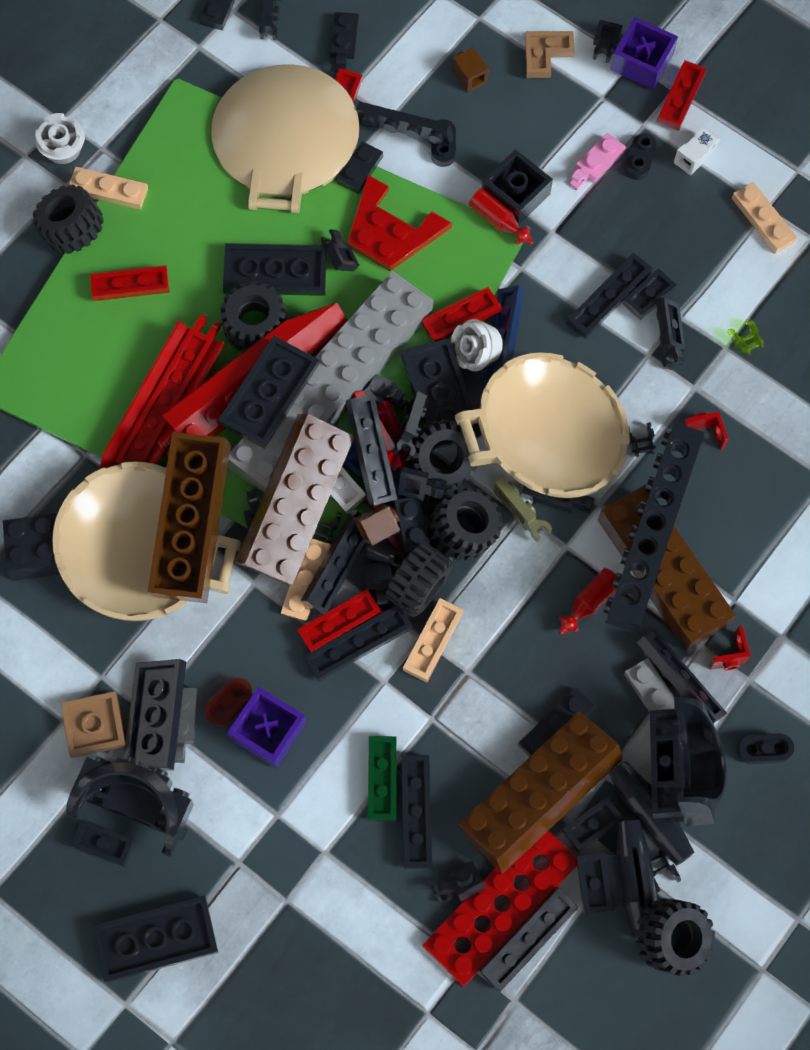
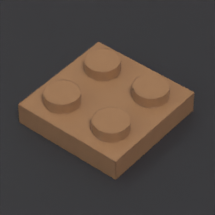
M116 691L61 702L68 751L71 758L126 746Z

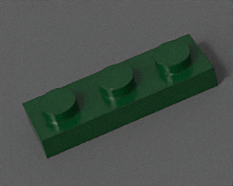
M369 736L368 821H396L397 736Z

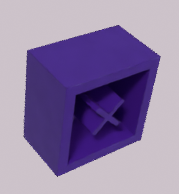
M634 17L613 53L610 70L654 90L674 54L678 36Z
M258 686L227 733L230 741L277 769L305 727L306 717Z

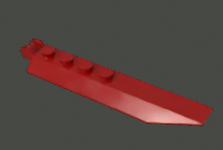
M334 303L282 322L165 412L162 417L171 426V429L157 440L159 446L165 447L171 443L172 432L213 437L222 433L227 428L221 426L218 419L273 335L316 357L348 321L339 305Z
M201 314L193 328L190 329L178 320L105 448L99 470L104 467L109 468L121 465L124 462L158 464L167 446L160 447L157 440L171 429V426L162 415L204 382L225 344L224 342L214 341L221 329L222 323L215 321L206 336L201 331L207 323L208 316Z

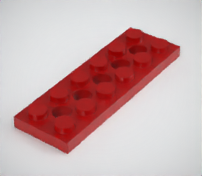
M547 831L503 874L495 868L483 881L486 888L468 897L422 947L464 988L479 972L478 969L544 898L555 887H558L577 867L576 856ZM544 856L548 860V868L543 871L537 870L533 866V858ZM517 876L526 877L529 881V888L525 891L517 890L513 885L514 878ZM499 896L506 897L510 902V908L505 912H500L494 907V900ZM478 917H485L490 921L491 927L487 932L482 933L475 929L474 921ZM461 937L468 939L471 943V949L464 954L457 952L454 947L455 941Z

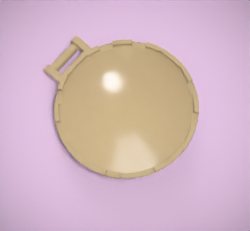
M283 64L256 70L232 85L217 105L212 120L211 136L215 154L223 169L233 180H238L250 190L249 210H257L258 208L291 210V213L299 214L302 194H307L309 190L320 185L325 186L334 180L355 152L359 138V121L351 97L336 80L310 67ZM259 196L292 198V200L259 198Z
M530 353L516 357L498 369L484 388L480 409L460 412L455 415L457 425L461 426L470 454L468 459L471 466L499 463L509 475L534 491L554 497L574 498L589 495L602 489L612 481L623 467L626 460L627 445L630 441L626 414L609 385L605 387L595 377L597 373L580 362L575 364L565 360L562 355ZM471 424H480L488 451L480 452Z
M124 462L121 465L109 468L104 467L87 476L84 481L68 494L59 509L53 530V552L58 571L66 586L77 599L104 616L124 621H146L168 615L189 602L156 598L147 592L167 470L165 467L145 462ZM221 535L217 536L215 556L218 547L226 548L218 580L211 579L210 591L228 594L230 588L228 581L236 551L240 550L241 541Z

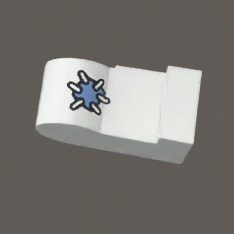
M702 127L686 145L683 144L677 150L674 164L691 176L714 151L720 138L705 127ZM683 158L689 161L691 165L686 164Z

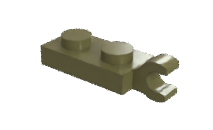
M503 476L495 481L493 492L525 530H529L534 541L539 542L541 540L540 534L537 533L538 529H544L547 534L551 533V525L547 521L536 519L534 507L530 502L523 501L519 496L518 488L513 482H508Z

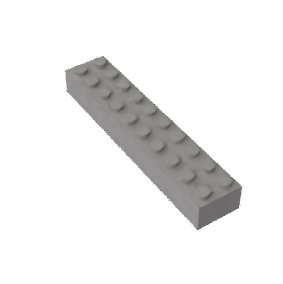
M392 271L315 357L319 359L317 369L267 447L264 449L243 438L230 452L228 469L264 495L297 414H310L328 424L332 423L335 425L347 411L346 400L351 399L354 392L364 390L375 374L379 375L422 326V319L432 315L433 299Z

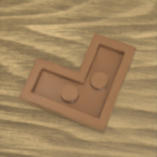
M525 31L526 78H551V57H574L573 31Z

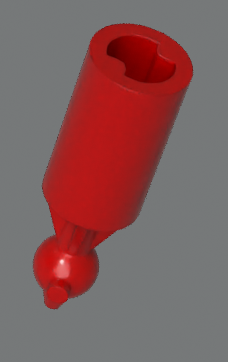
M481 188L475 192L469 201V207L498 231L515 234V243L517 245L520 243L531 245L533 243L530 237V228L528 226L519 228L513 212L485 189Z
M604 567L575 598L571 616H561L559 618L561 621L559 634L562 635L572 631L577 632L579 630L577 621L594 615L607 601L608 597L616 591V589L612 588L616 576L613 571Z

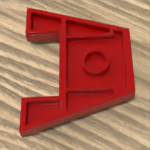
M368 175L348 239V245H350L352 250L386 270L392 271L452 228V222L432 211L420 227L416 229L378 207L389 192V186Z

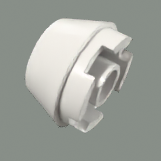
M55 113L45 117L44 122L36 129L35 144L39 152L57 164H67L74 161L79 156L85 140L82 126L77 120L65 117L63 113Z
M468 320L463 325H458L452 334L451 343H455L458 365L464 369L471 371L482 370L495 362L501 355L502 338L500 333L493 326L480 320Z

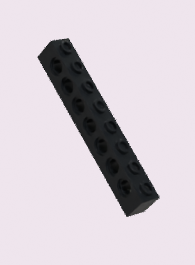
M674 422L671 431L665 430L661 445H664L665 449L663 454L657 453L653 468L658 470L655 478L650 476L647 482L645 492H648L649 496L647 501L641 500L637 512L641 519L639 525L633 524L628 539L633 540L631 549L625 548L620 563L625 566L622 574L616 573L612 588L617 590L614 598L608 597L603 611V613L608 614L605 623L637 634L705 432ZM678 451L683 455V457L676 458L672 455L671 452ZM663 475H672L675 481H667ZM663 498L666 500L667 505H659L655 499ZM647 522L657 523L659 529L649 528ZM642 545L650 548L651 553L644 554L638 547ZM639 570L643 577L635 578L631 575L630 571ZM622 595H632L635 599V602H625L622 599Z

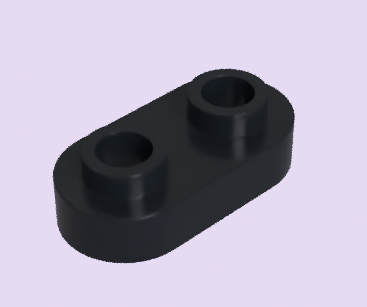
M440 119L438 121L450 124L454 138L451 145H437L431 142V159L435 165L447 167L455 161L456 127L451 121ZM440 150H447V152L442 153Z
M638 134L632 141L625 164V173L630 179L642 180L649 173L657 147L655 138L649 134Z
M783 733L747 735L739 742L737 753L739 758L747 764L782 763L793 755L794 743L788 735ZM775 745L781 746L783 752H782V753H777V752H775L774 746H775ZM753 747L755 755L748 754L746 748Z

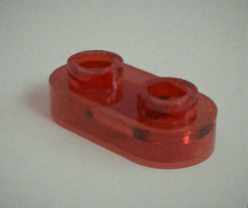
M233 678L228 681L205 706L204 712L208 722L218 727L228 724L252 697L250 683L243 678ZM242 690L244 694L242 697L237 698L234 696V692ZM218 709L224 710V714L221 717H216L214 713Z

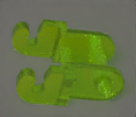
M751 319L746 320V325H750L751 334L744 338L739 337L733 328L728 329V334L732 335V342L735 346L739 345L742 353H745L747 356L750 355V350L756 347L761 349L764 347V340L757 334L759 329ZM752 338L755 342L747 346L745 341Z

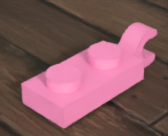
M606 133L576 163V171L571 176L573 180L570 182V185L578 190L588 179L595 183L625 153L626 146L609 133Z

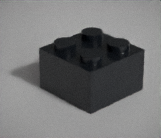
M515 149L482 181V188L513 212L518 225H520L551 194L553 178Z
M57 513L2 520L6 571L12 581L60 575L53 552V530Z

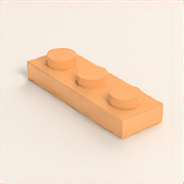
M75 167L69 183L76 187H83L93 199L139 210L142 208L148 191L146 183L80 167Z
M754 182L733 193V201L775 254L796 242V235Z
M311 539L293 585L289 586L281 611L282 615L308 622L312 609L300 600L330 549L331 544Z
M441 598L438 600L403 667L404 672L426 683L428 682L464 613L463 609Z

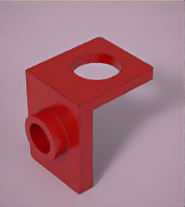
M719 411L709 414L707 412H699L691 418L685 419L683 425L697 430L713 427L720 450L725 448L728 436Z
M743 625L738 626L734 632L739 653L713 657L709 663L710 670L724 668L725 671L739 668L740 664H746L750 658V652Z

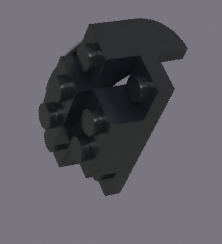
M674 698L675 709L649 711L652 814L654 819L683 817L686 826L715 824L714 809L724 794L727 779L722 743L704 703L691 698Z
M96 756L95 760L86 757L70 792L66 805V814L76 819L82 805L86 801L165 833V845L161 853L171 857L178 840L183 841L188 830L185 824L194 803L189 798L190 794L178 788H174L173 791L170 790L173 783L167 777L168 773L160 768L153 767L152 770H149L142 766L141 761L129 756L126 757V760L117 757L115 763ZM111 785L108 793L106 794V789L104 787Z

